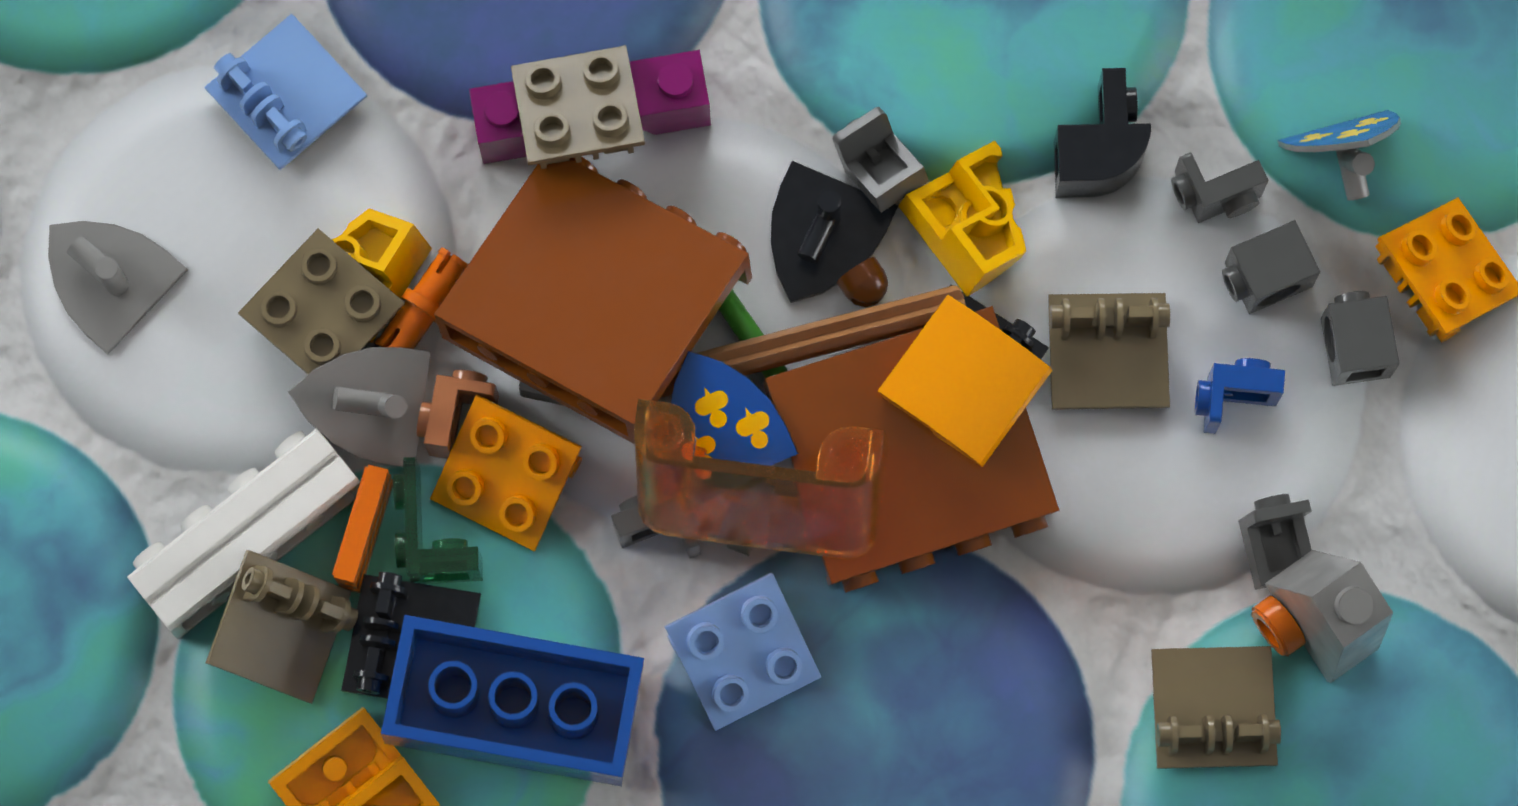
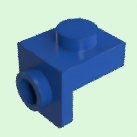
M1256 358L1237 359L1235 365L1214 363L1207 381L1198 380L1194 412L1195 415L1204 416L1203 432L1216 434L1222 421L1223 401L1277 406L1284 393L1285 370L1271 369L1270 362Z

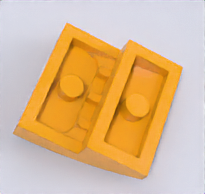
M947 295L878 389V392L885 400L928 427L937 438L983 467L1053 370L999 328L950 295Z
M361 707L268 780L270 786L286 806L440 805L395 746L384 744L381 728L364 707Z

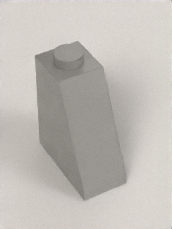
M1311 550L1265 583L1271 595L1288 610L1300 627L1306 641L1304 646L1327 682L1332 683L1380 648L1393 611L1361 562Z

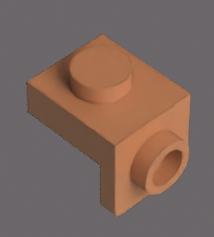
M454 370L452 377L437 374L432 402H422L417 422V437L425 438L424 445L429 456L448 459L457 437L463 403L472 404L475 395L478 394L498 404L499 394L496 385L488 383L486 375L470 370Z

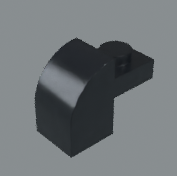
M1102 68L1098 83L1099 124L1057 126L1054 138L1055 198L1107 195L1126 185L1139 170L1149 143L1151 123L1128 124V122L1137 121L1138 101L1136 87H1126V68Z

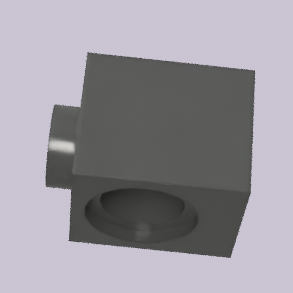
M1296 220L1231 247L1225 260L1227 268L1222 269L1223 280L1230 296L1235 302L1242 300L1249 314L1312 288L1320 274V270Z
M1354 291L1336 296L1334 298L1335 303L1328 304L1320 318L1332 386L1391 378L1400 363L1387 296L1370 298L1367 291Z

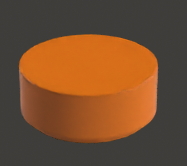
M1269 595L1252 608L1251 615L1254 623L1266 641L1280 655L1289 656L1306 643L1305 637L1292 615L1275 597Z

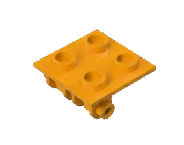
M1459 197L1377 239L1379 243L1375 247L1380 253L1377 261L1380 265H1384L1395 283L1405 279L1397 287L1399 293H1403L1412 289L1415 295L1406 303L1410 308L1419 303L1423 305L1416 313L1428 329L1426 331L1431 337L1436 334L1441 343L1456 335L1461 330L1460 327L1518 297L1517 280Z
M477 394L466 415L430 500L532 551H536L568 477L572 479L581 464L582 457L578 455L582 446Z

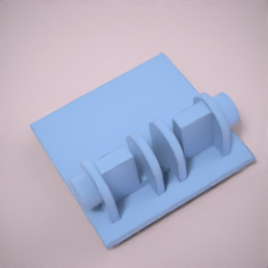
M290 14L241 57L235 58L231 53L221 57L214 66L219 75L204 87L279 170L283 169L367 97V94L293 14Z
M772 572L664 626L668 633L667 637L677 657L680 658L715 731L821 678L819 670Z

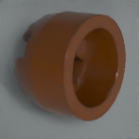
M871 257L856 265L836 282L845 297L854 305L861 307H870L878 304L888 288L886 273L876 257Z

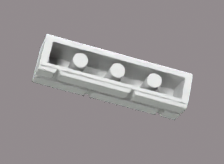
M317 428L307 436L303 431H298L289 436L276 448L274 454L278 458L260 473L256 468H251L239 475L227 489L231 494L214 509H211L209 505L196 509L181 523L180 528L184 531L166 546L162 542L152 544L133 561L136 570L129 574L127 578L177 639L181 638L228 601L246 550H251L278 561L355 500L360 481Z

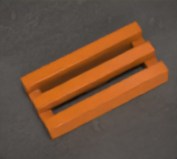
M370 464L364 468L332 572L337 584L352 592L360 593L363 576L367 573L391 495L394 480L391 474H389V469Z

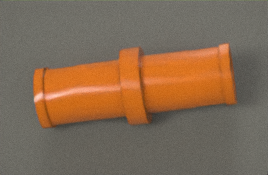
M441 247L438 250L437 256L414 289L407 288L400 298L405 302V305L395 314L374 344L377 347L415 349L432 323H437L434 313L468 264L455 254L451 256L450 251Z

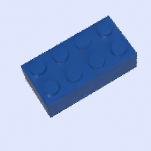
M404 615L381 736L384 744L622 787L642 679L644 658Z

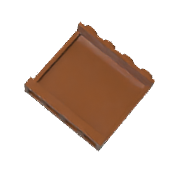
M582 156V162L576 163L574 157L569 158L570 161L548 164L547 169H541V165L537 164L434 313L440 334L444 340L641 447L653 429L650 413L684 363L688 351H692L737 281L739 280L747 285L751 281L752 273L749 253L734 237L723 232L713 235L698 227L695 220L685 211L675 206H667L664 209L649 201L644 192L634 184L623 179L614 182L600 175L594 165Z
M993 306L975 311V313L1000 329ZM923 328L767 377L763 382L766 395L772 400L786 423L799 454L791 457L790 461L828 575L825 577L827 584L830 586L842 582L845 593L879 582L876 570L898 564L901 574H905L936 564L932 552L955 545L958 556L992 546L989 534L1011 527L1014 538L1048 527L1045 516L1060 511L1026 408L985 465L981 467L937 438L928 427L880 395L878 389Z

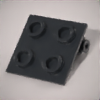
M379 572L378 576L364 574L357 607L358 618L353 627L341 691L388 699L404 615L475 627L481 593L402 581L401 575L390 572Z

